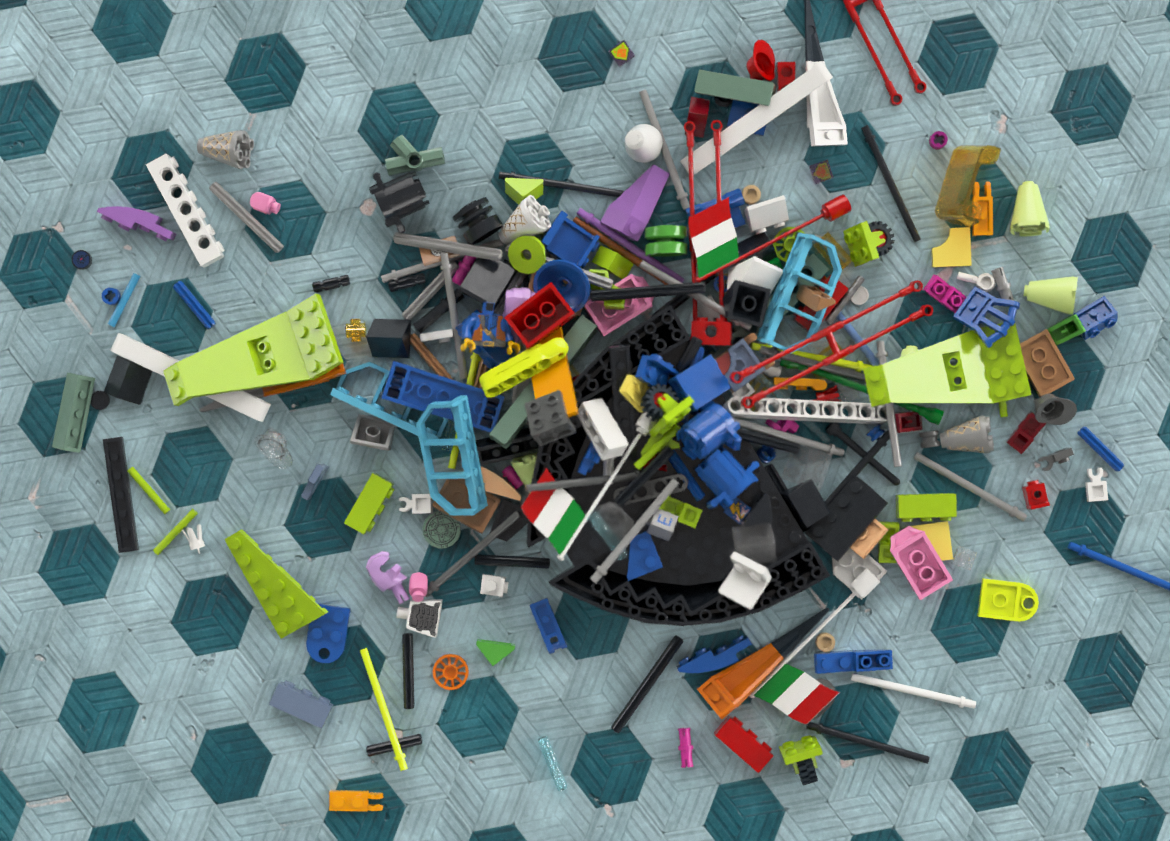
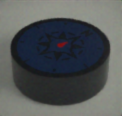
M78 250L72 255L71 261L74 267L84 270L91 266L92 256L87 251Z

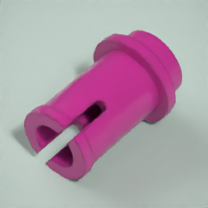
M511 465L502 471L503 477H506L515 489L523 485Z

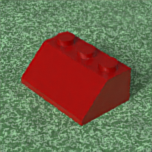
M550 282L504 318L529 349L542 342L576 315L552 282Z

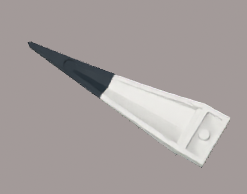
M804 0L806 72L820 62H823L825 65L810 0ZM829 80L806 96L807 128L810 129L811 146H843L848 144L846 124Z

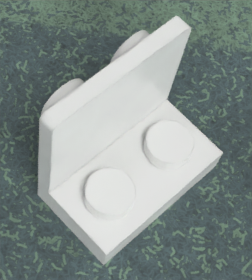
M734 551L730 557L734 568L718 592L734 602L752 609L772 577L766 567Z

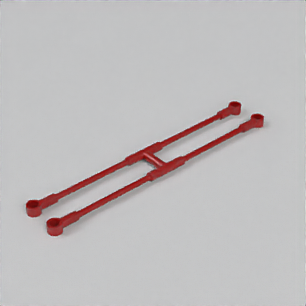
M843 0L853 23L855 22L885 82V87L891 97L890 103L898 106L903 98L897 93L892 82L889 81L854 8L868 0ZM872 0L877 11L879 10L909 70L908 73L915 85L914 91L917 94H922L927 87L925 82L920 80L916 70L913 69L883 9L884 6L881 0ZM917 85H922L923 90H918ZM893 97H898L899 102H894Z
M714 120L711 123V129L713 130V143L715 146L716 199L718 203L721 201L720 146L723 124L719 120ZM688 121L684 124V130L686 131L688 147L689 217L695 215L693 147L696 126L693 122ZM715 123L720 124V128L717 130L713 128ZM689 124L693 125V129L691 131H688L686 129L687 125ZM689 235L692 283H696V256ZM723 270L719 271V303L724 307L722 300L724 297ZM692 298L693 321H696L698 317L697 300Z
M919 280L912 281L909 286L899 290L898 293L818 331L811 335L810 338L740 372H732L730 374V381L732 383H741L743 378L755 373L757 369L826 337L833 353L823 359L822 362L765 391L762 390L750 397H743L741 399L742 407L752 408L754 403L789 383L823 366L830 365L853 353L863 345L910 321L913 322L923 316H931L933 307L931 305H922L920 310L912 313L908 318L842 350L839 349L833 336V332L899 297L902 298L912 292L921 291L923 288L922 282ZM915 283L918 285L917 289L914 288ZM926 307L928 308V313H927V314L925 313V308H926ZM736 374L739 376V379L737 381H735L734 376ZM746 399L750 401L748 406L745 404Z

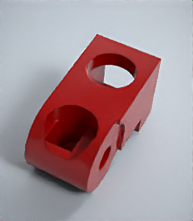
M795 62L776 63L777 92L795 80Z

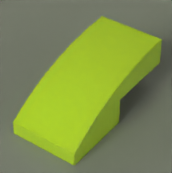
M669 496L658 508L679 516L677 521L696 528L703 511Z
M880 522L888 529V532L878 542V563H897L890 552V537L899 532V522Z

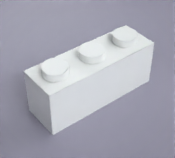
M599 398L582 402L578 409L577 417L600 458L606 460L622 456L628 446L627 439L623 436L603 399Z

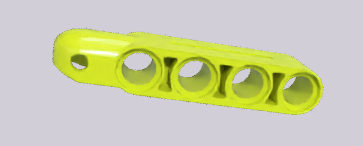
M553 338L544 344H537L485 372L479 377V382L487 398L496 397L549 368L567 355L568 344L563 338Z

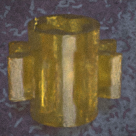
M350 319V323L345 326L346 338H351V342H362L361 337H366V323H361V319Z

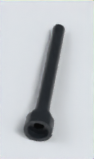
M831 422L826 427L825 432L829 436H837L861 458L867 454L862 447L841 431L842 428L839 423ZM872 458L869 464L893 485L898 486L900 480L875 458Z

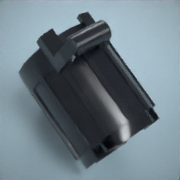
M415 171L412 173L408 172L384 184L381 174L374 172L373 179L377 184L369 187L371 195L374 194L385 217L386 227L388 228L396 224L398 232L402 234L405 232V226L401 223L400 219L430 204L429 200L423 201V198H426V193L419 178L413 179L416 176Z

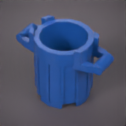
M712 400L691 412L694 417L682 425L676 434L677 441L681 439L685 446L682 450L693 460L699 458V460L706 458L723 444L736 451L740 449L741 437L736 433L740 429V424L733 420L725 408L719 404H714Z
M720 446L712 455H709L695 469L698 473L697 475L716 495L713 500L707 503L708 509L715 508L718 503L726 509L734 503L732 501L734 498L758 480L752 472L759 467V463L754 461L745 470L723 446Z

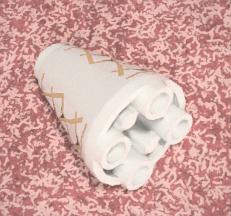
M529 195L521 201L501 228V231L498 233L500 240L507 245L520 236H535L545 232L551 227L548 208L544 205L541 206L532 195Z

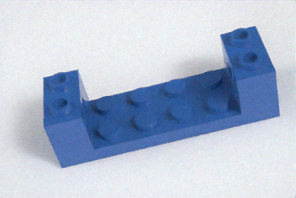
M393 361L382 399L425 411L432 402L452 401L460 395H467L473 427L491 432L496 426L505 396L499 394L496 397L487 398L481 388ZM434 408L431 412L433 415L454 421L451 408Z

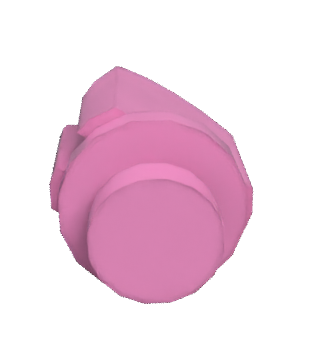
M256 192L250 198L251 207L259 212L277 214L280 210L281 204L276 202V199L272 196Z
M417 572L413 573L410 577L409 593L413 601L421 602L427 594L428 578L425 574Z

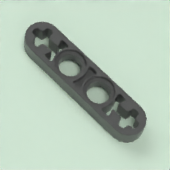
M680 473L649 480L643 485L647 490L646 496L640 497L635 493L633 495L635 499L632 500L631 497L624 505L658 497L660 492L656 491L655 484L661 481L667 486L669 484L667 479H675L677 481V477H680V480H684L685 483L682 484V488H679L677 485L671 494L681 492L687 488L688 478ZM627 486L618 488L614 492V499L620 494V491H623Z

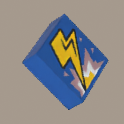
M736 497L732 500L734 503L727 507L724 513L740 524L751 508Z

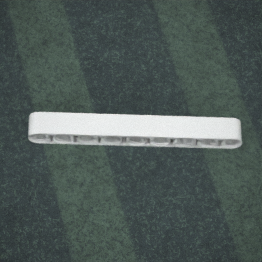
M818 63L771 97L769 106H757L721 132L720 157L833 77L824 63ZM713 138L693 151L694 175L715 161ZM686 156L680 162L689 174L688 156Z
M121 333L117 334L110 350L164 376L163 370L179 361ZM243 390L207 396L261 422L264 421L271 406L270 403Z
M733 397L723 405V408L735 418L883 424L887 422L885 404L871 407V403L763 398L754 403L756 412H753L750 408L742 407L741 399L743 397ZM749 399L745 401L747 406L750 404ZM731 403L737 406V411L731 409ZM768 405H772L774 407V413H771L769 411ZM787 406L792 407L793 414L787 411ZM806 407L811 409V415L806 412ZM824 408L829 409L830 416L825 414ZM843 408L848 411V417L843 414ZM861 409L866 412V417L862 416ZM880 410L884 412L885 418L880 416Z

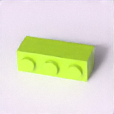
M375 472L372 473L344 524L362 534H366L367 531L371 532L376 524L373 520L376 515H381L385 508V505H383L385 499H390L395 490L392 488L394 483Z
M955 493L895 495L896 518H901V522H913V518H920V521H932L934 517H940V521H951V517H957Z

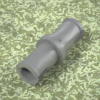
M1003 267L991 270L997 285L995 287L996 291H999L1001 299L1014 301L1010 290L1011 284L1007 281Z

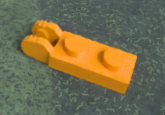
M974 182L972 236H992L993 196H991V183H985V197H979L980 186L978 182Z
M773 377L772 385H777L789 378ZM799 378L780 389L788 390V386H796V390H807V387H811L813 391H822L827 388V383L822 379Z
M330 790L329 811L383 810V805L368 804L369 799H383V793Z

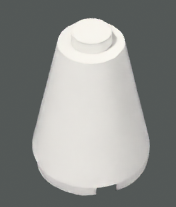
M639 124L633 127L625 138L626 152L637 162L647 163L653 161L659 156L663 145L660 132L648 124Z

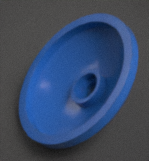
M549 261L543 264L535 274L533 281L534 292L537 293L552 282L574 313L582 309L589 299V280L584 271L570 261Z

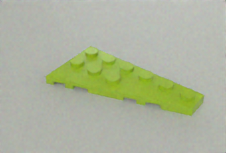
M241 529L224 539L280 639L328 613L325 608H322L315 602L316 599L312 595L309 596L302 589V586L289 573L272 561L273 558L269 554H265L244 530Z

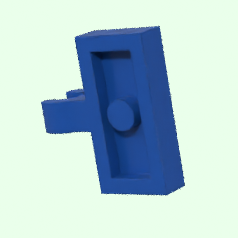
M591 441L577 469V472L586 475L587 472L590 473L594 464H598L601 459Z

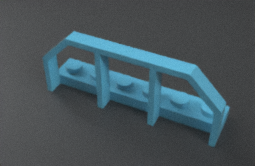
M798 233L783 269V274L779 279L764 316L763 325L758 331L756 341L784 351L818 332L827 308L817 311L815 317L788 304L792 291L797 285L798 277L825 289L824 293L832 297L842 272L835 245L815 235ZM813 241L827 247L833 267L828 284L800 272L805 265V259L812 248ZM785 309L812 321L806 338L789 347L773 341L776 337L779 323L783 320Z
M367 362L346 370L347 374L342 375L337 387L332 389L331 396L418 436L417 422L411 419L408 422L406 421L411 412V407H407L402 418L401 414L394 411L390 414L384 411L385 407L377 404L387 382L389 370L372 362ZM370 366L385 373L371 405L366 403L368 399L357 395L355 398L349 395V390L342 387L348 374ZM443 418L444 420L438 433L427 427L428 439H440L449 419Z
M460 395L452 401L432 402L416 423L430 496L451 516H474L487 507L488 503L467 395ZM434 408H451L458 439H428L425 421ZM458 445L464 472H434L429 446ZM436 479H465L471 509H456L438 492Z

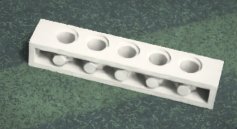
M164 154L146 164L200 266L205 268L224 257L222 252L225 250L220 241L216 242L213 236L215 234L213 227L210 224L207 225L204 220L206 215L203 209L197 207L195 203L197 198L192 190H188L186 177L177 170L179 165L176 159L168 154ZM168 172L173 173L170 181L165 180V175ZM181 188L182 195L179 198H175V190ZM190 205L191 212L188 215H184V207ZM195 222L200 223V229L197 232L192 230V225ZM204 239H208L209 246L203 249L201 242Z

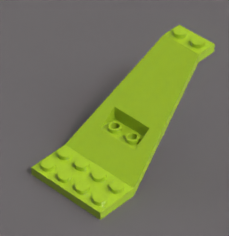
M315 293L286 312L176 362L163 370L173 405L180 406L194 397L315 380L344 362L321 295Z
M1016 324L1012 327L1010 326L1007 330V335L992 343L990 348H987L977 333L971 330L890 362L863 368L871 407L889 403L994 404L1031 396ZM986 326L981 327V330L987 337L995 333V331ZM953 358L958 361L955 366L950 364V360ZM956 377H960L962 379V382L960 384L954 383V379Z

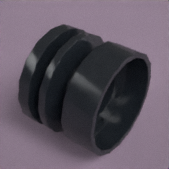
M486 197L468 203L452 217L455 223L463 220L458 224L459 229L469 228L463 236L470 245H475L485 240L504 226L497 214L488 217L487 214L491 212L493 207L490 205L483 208L489 203Z

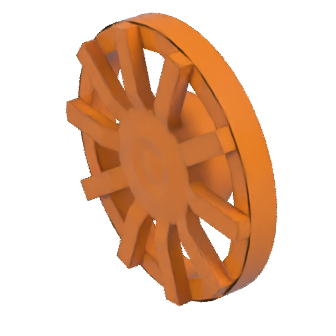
M443 655L434 664L433 678L443 689H458L464 685L468 678V665L459 655ZM450 657L456 658L453 664H451ZM447 658L448 665H446L442 661V659ZM460 660L463 664L457 667L456 664ZM439 662L443 665L444 669L437 668ZM465 667L466 672L458 671V669ZM436 671L443 672V674L437 677ZM458 674L465 675L463 681L457 676ZM445 677L446 679L443 684L439 682V679ZM455 678L460 682V684L456 686L454 684ZM448 680H451V687L446 686Z

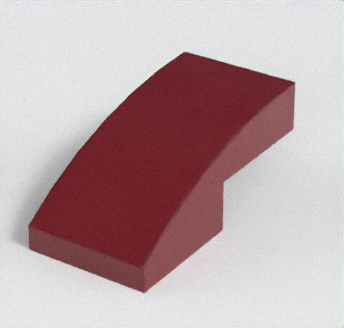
M1030 411L1006 443L1022 454L1034 441V437L1046 423L1038 422L1035 414Z

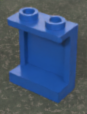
M561 211L541 242L545 246V250L559 260L570 261L584 268L589 261L588 254L590 251L594 253L600 244L597 242L600 236H593L568 219L567 213Z
M712 355L703 358L668 380L673 391L677 393L676 396L680 402L688 396L695 401L690 406L691 411L689 413L699 409L731 388L728 384V379L722 374L717 361Z

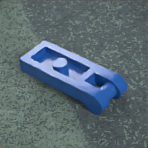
M548 598L530 604L529 606L549 654L555 653V650L559 648H567L566 641ZM557 636L558 641L551 643L550 638Z

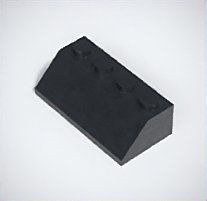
M854 475L829 504L830 513L812 524L805 534L836 561H839L888 503L863 480Z

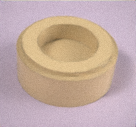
M748 185L743 189L742 195L745 203L753 205L759 201L761 192L757 186Z
M823 632L816 637L815 643L820 651L829 652L835 646V639L831 634Z

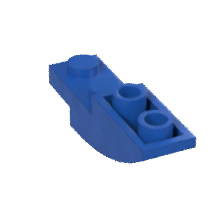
M740 635L732 640L733 643L731 645H722L717 648L715 654L712 653L710 648L706 649L703 647L695 652L696 655L690 659L685 657L678 662L679 665L676 667L679 672L702 673L721 669L739 661L736 653L752 645L747 635L745 637Z
M846 650L814 654L815 673L817 674L893 669L892 650Z

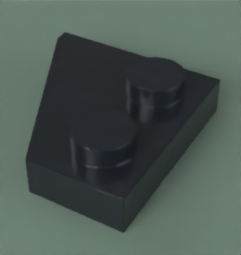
M503 499L490 533L515 511H518L521 517L497 537L506 542L510 540L528 521L521 506Z

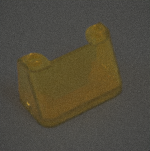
M961 145L953 150L935 207V213L939 219L964 227H972L979 223L982 212L981 206L969 199L979 167L982 164H994L999 158L1001 148L991 145Z

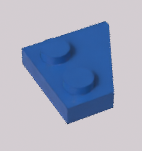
M647 531L636 535L630 542L628 581L663 567L652 537Z

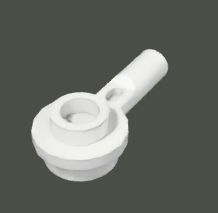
M958 272L957 279L974 283L985 292H989L995 287V279L989 273L981 274L979 277Z

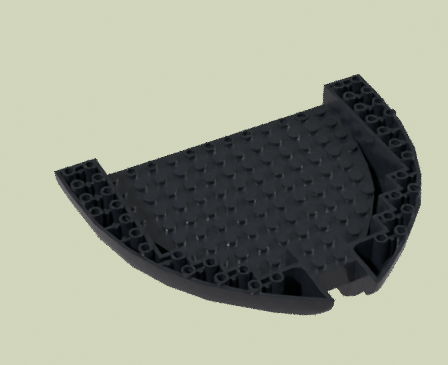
M670 305L639 324L610 346L629 345L631 375L635 376L643 355H659L663 358L664 362L674 365L673 368L675 369L691 338ZM607 347L575 379L573 388L577 409H579L582 402L602 398L614 418L609 347ZM722 394L712 400L714 404H719L722 407L726 402ZM634 408V421L636 423L642 413ZM690 413L689 420L694 417V415H692L691 413ZM577 415L569 417L575 426L576 433L543 446L539 445L531 484L538 482L546 468L555 481L603 476L602 459H600L598 464H594L590 473L587 472L586 475L577 472L591 441ZM679 422L677 425L681 428L685 423ZM635 426V436L638 435V432L636 431V429H637L636 426ZM647 434L640 437L636 443L637 460L625 461L617 474L633 473L635 470H638L634 464L642 457L640 452L651 435ZM673 437L672 440L680 445V448L674 450L704 492L705 497L699 501L695 500L688 488L669 495V497L703 511L696 528L677 521L669 541L651 535L663 567L628 581L629 543L609 567L606 575H603L597 583L590 579L598 570V565L601 566L656 499L651 498L620 507L614 501V492L620 487L629 485L632 481L615 482L609 485L566 552L573 565L555 576L548 583L588 604L636 621L650 624L689 626L722 623L758 613L803 592L829 577L830 574L811 542L805 537L750 442L741 440L740 449L737 451L726 444L722 445L745 470L752 462L757 461L759 463V467L752 472L758 480L744 489L737 498L751 508L762 492L768 493L770 496L773 523L745 527L725 514V509L719 503L715 508L708 509L707 503L713 500L716 495L695 471L706 458L700 460L696 458L693 460L682 450L685 447L681 440L677 441ZM617 457L614 458V470L620 463L617 461ZM667 460L665 463L667 471L658 470L649 480L678 473L670 461ZM677 477L678 486L682 488L684 482L680 480V477ZM661 481L655 484L656 491L660 493L666 487L665 483ZM605 484L563 489L575 500L586 515ZM642 486L636 493L638 496L644 497L647 494V490ZM528 519L527 546L530 548L547 537ZM645 524L638 534L647 531L649 525ZM734 551L766 567L772 577L752 609H748L718 592L734 568V564L730 559Z

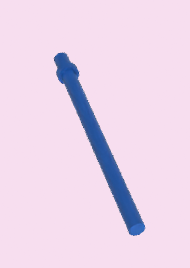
M1070 542L1068 545V549L1077 552L1080 556L1085 555L1170 591V582L1090 550L1083 544L1080 546Z

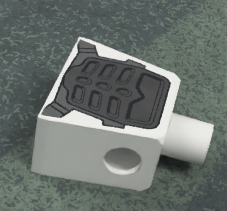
M427 599L421 602L411 600L409 608L398 606L397 618L407 619V629L436 638L443 600Z

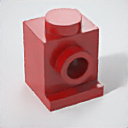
M1039 480L1027 482L1026 486H1022L1027 509L1033 510L1050 506L1044 483H1039ZM1035 491H1039L1040 496L1038 498L1034 496Z

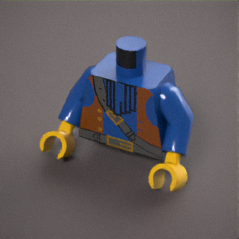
M483 302L482 313L472 312L471 316L468 317L461 327L462 342H464L460 347L462 351H465L467 347L469 348V353H471L475 346L506 347L508 345L506 352L508 355H511L513 352L511 348L515 349L516 354H518L520 345L515 342L512 331L504 316L494 314L495 303Z

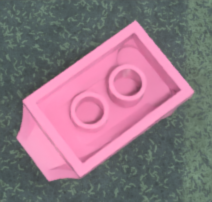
M633 274L614 284L619 288L649 286L644 277ZM654 297L625 299L624 310L605 309L604 301L592 302L591 299L586 302L584 308L593 323L597 325L598 331L605 337L652 307Z
M907 526L890 537V552L919 600L953 581L924 531Z

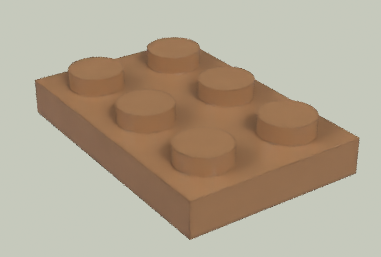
M1047 329L1020 343L1027 376L1039 397L1049 394L1075 379Z
M447 479L439 493L456 509H471L465 480ZM486 492L488 506L474 516H451L435 501L432 507L482 534L501 500Z

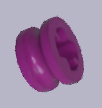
M942 131L934 132L929 138V144L935 150L942 149L948 141L947 135ZM934 136H936L937 138L942 137L943 140L941 142L943 144H936L934 142V140L936 139L934 138Z

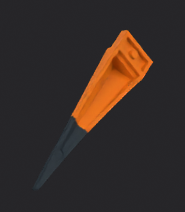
M829 608L823 609L780 638L712 676L697 690L721 719L725 718L745 701L829 612Z

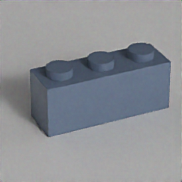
M287 680L285 682L281 681L278 684L269 705L321 729L325 725L333 707L328 698L323 696L318 698L312 695V691L305 688L300 690L295 687L294 683Z

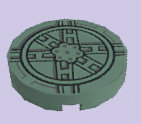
M441 511L430 514L423 524L425 540L436 548L452 546L459 539L461 533L460 522Z

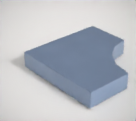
M743 338L727 349L730 355V366L724 376L728 379V384L733 392H736L766 370L763 366L757 369L755 373L743 378L741 383H732L730 381V374L732 372H740L761 362ZM737 374L734 376L735 381L739 379Z
M324 463L316 465L301 495L302 498L310 500L329 466Z

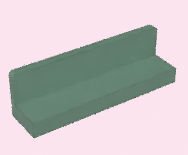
M699 70L694 91L698 94L769 106L771 97L775 94L776 86L773 82Z
M67 373L52 447L64 451L81 452L95 383L94 377Z

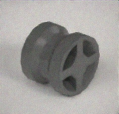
M938 430L919 433V437L922 438L921 448L940 446V442L937 440Z

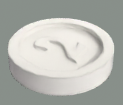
M860 286L850 299L851 302L856 305L864 304L869 297L868 290Z

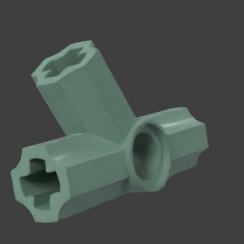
M403 135L394 139L390 145L399 156L385 159L389 176L411 171L418 172L424 168L445 164L442 147L418 152ZM413 158H420V162L418 165H411V160Z

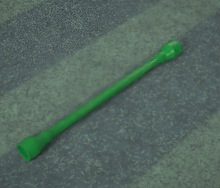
M781 359L779 366L787 369L806 370L810 368L809 366ZM821 369L811 372L822 378L825 377V379L827 378L836 383H841L843 386H848L868 394L867 386H863V384L861 385L852 380L849 381L847 378L845 379L836 374L833 375V373L831 374V372ZM893 403L899 407L917 412L918 415L923 416L927 421L936 425L940 424L944 413L943 410L935 407L918 406L912 403Z

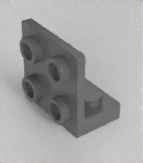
M560 390L524 404L531 435L540 446L576 433L574 424L567 416Z

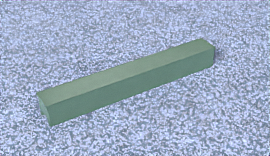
M583 314L564 337L568 344L567 357L569 367L597 333V325ZM532 380L489 434L492 441L494 440L505 449L509 447L528 422L524 404L535 399Z

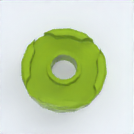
M523 235L511 243L508 257L514 269L520 273L531 274L538 271L545 263L546 250L542 242L536 237ZM524 250H529L531 252V259H526L524 257Z

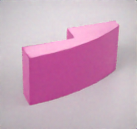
M933 275L923 289L928 295L954 313H956L967 298L937 275Z

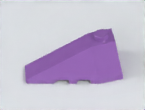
M653 164L622 195L609 205L600 222L628 239L638 241L670 174Z

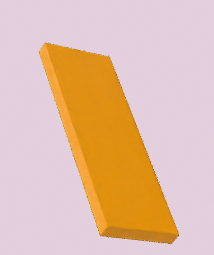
M562 327L539 344H544L556 337L564 339ZM566 355L549 368L532 376L531 379L535 399L557 390L562 392L569 418L578 415L568 357Z

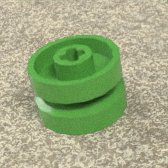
M659 225L645 228V239L657 241L645 245V256L670 257L687 255V244L676 241L687 237V227Z

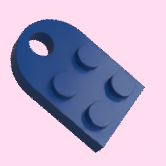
M318 604L325 608L328 613L309 623L306 647L309 655L315 661L331 663L337 660L344 652L351 608ZM321 648L329 650L330 655L328 658L320 656L319 651Z

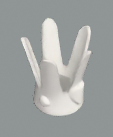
M198 524L197 538L192 528H186L188 536L184 530L182 532L190 544V550L197 549L200 554L199 548L204 547L205 544L202 539L201 524Z

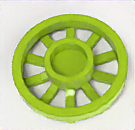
M795 227L783 228L775 235L774 238L780 236L782 232L786 233L788 232V230H791ZM802 230L794 232L792 237L788 235L786 239H781L783 243H773L777 257L780 260L787 262L788 255L796 239V233H804ZM776 246H783V249L777 251ZM786 251L785 257L783 258L780 254Z

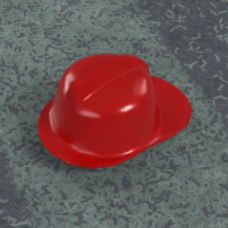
M762 39L755 42L753 56L746 63L750 79L772 81L775 78V55L771 46Z

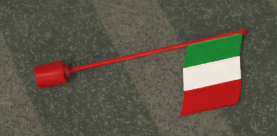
M842 194L822 205L820 215L740 257L738 254L737 235L730 214L729 197L689 217V235L696 256L698 273L695 282H701L821 218L832 222L851 212L852 208L849 200Z

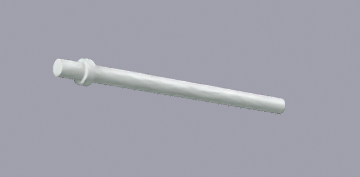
M851 674V681L956 704L960 708L969 707L975 709L976 701L965 699L964 696L959 698L864 675Z

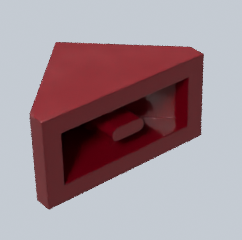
M691 97L687 122L691 121L696 126L694 137H704L710 103L708 99ZM687 125L686 129L688 131H691L693 129V125Z
M917 412L894 414L897 433L923 430L922 418Z

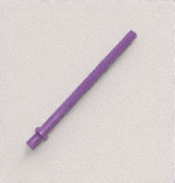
M582 208L578 210L577 215L586 220L585 223H590L645 262L683 283L684 278L655 258L645 256L643 250L608 226L602 224L593 217L594 214H589Z

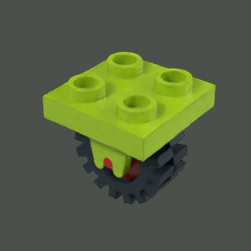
M865 221L843 231L844 241L848 245L850 258L855 267L873 261L887 254L893 248L891 244H894L895 240H891V238L894 237V233L890 234L892 229H887L888 225L886 223L882 224L881 221H874L868 224Z
M656 384L655 387L653 385L641 399L643 401L641 407H644L642 412H647L646 417L649 418L651 416V421L653 422L657 419V424L649 431L654 438L658 434L663 436L674 424H678L691 411L690 406L695 401L690 396L681 403H677L679 398L674 397L677 393L675 391L672 393L671 387L666 389L664 384L661 387L660 384Z
M804 736L799 741H787L782 746H779V751L785 765L792 764L794 772L799 774L803 786L818 781L815 771L818 766L815 757L822 755L823 752L815 736Z

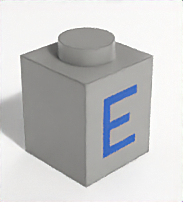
M657 509L646 523V525H649L647 533L669 541L679 516Z

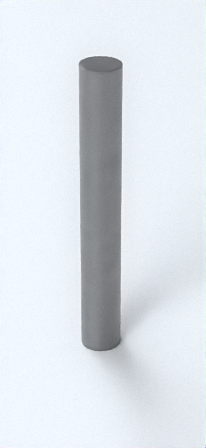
M858 276L848 291L825 319L828 325L833 323L864 282L863 277Z

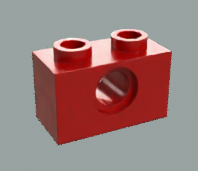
M697 317L696 321H692L691 338L695 336L701 339V345L732 346V322H728V318H716L715 322L708 321V318ZM710 326H714L717 329L714 337L707 335V329Z

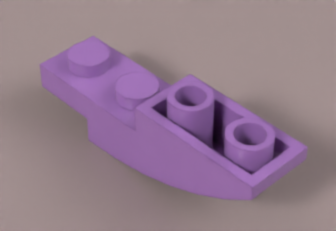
M113 206L98 208L97 212L102 214V219L110 223L115 220L119 222L118 227L129 231L130 228L136 231L140 224V229L148 233L152 230L157 233L156 237L167 241V239L174 240L176 233L160 226L163 218L140 209Z

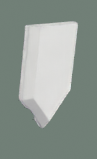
M850 548L839 561L832 557L833 574L850 590L853 588L851 583L866 568L879 580L887 572L869 554L863 559Z

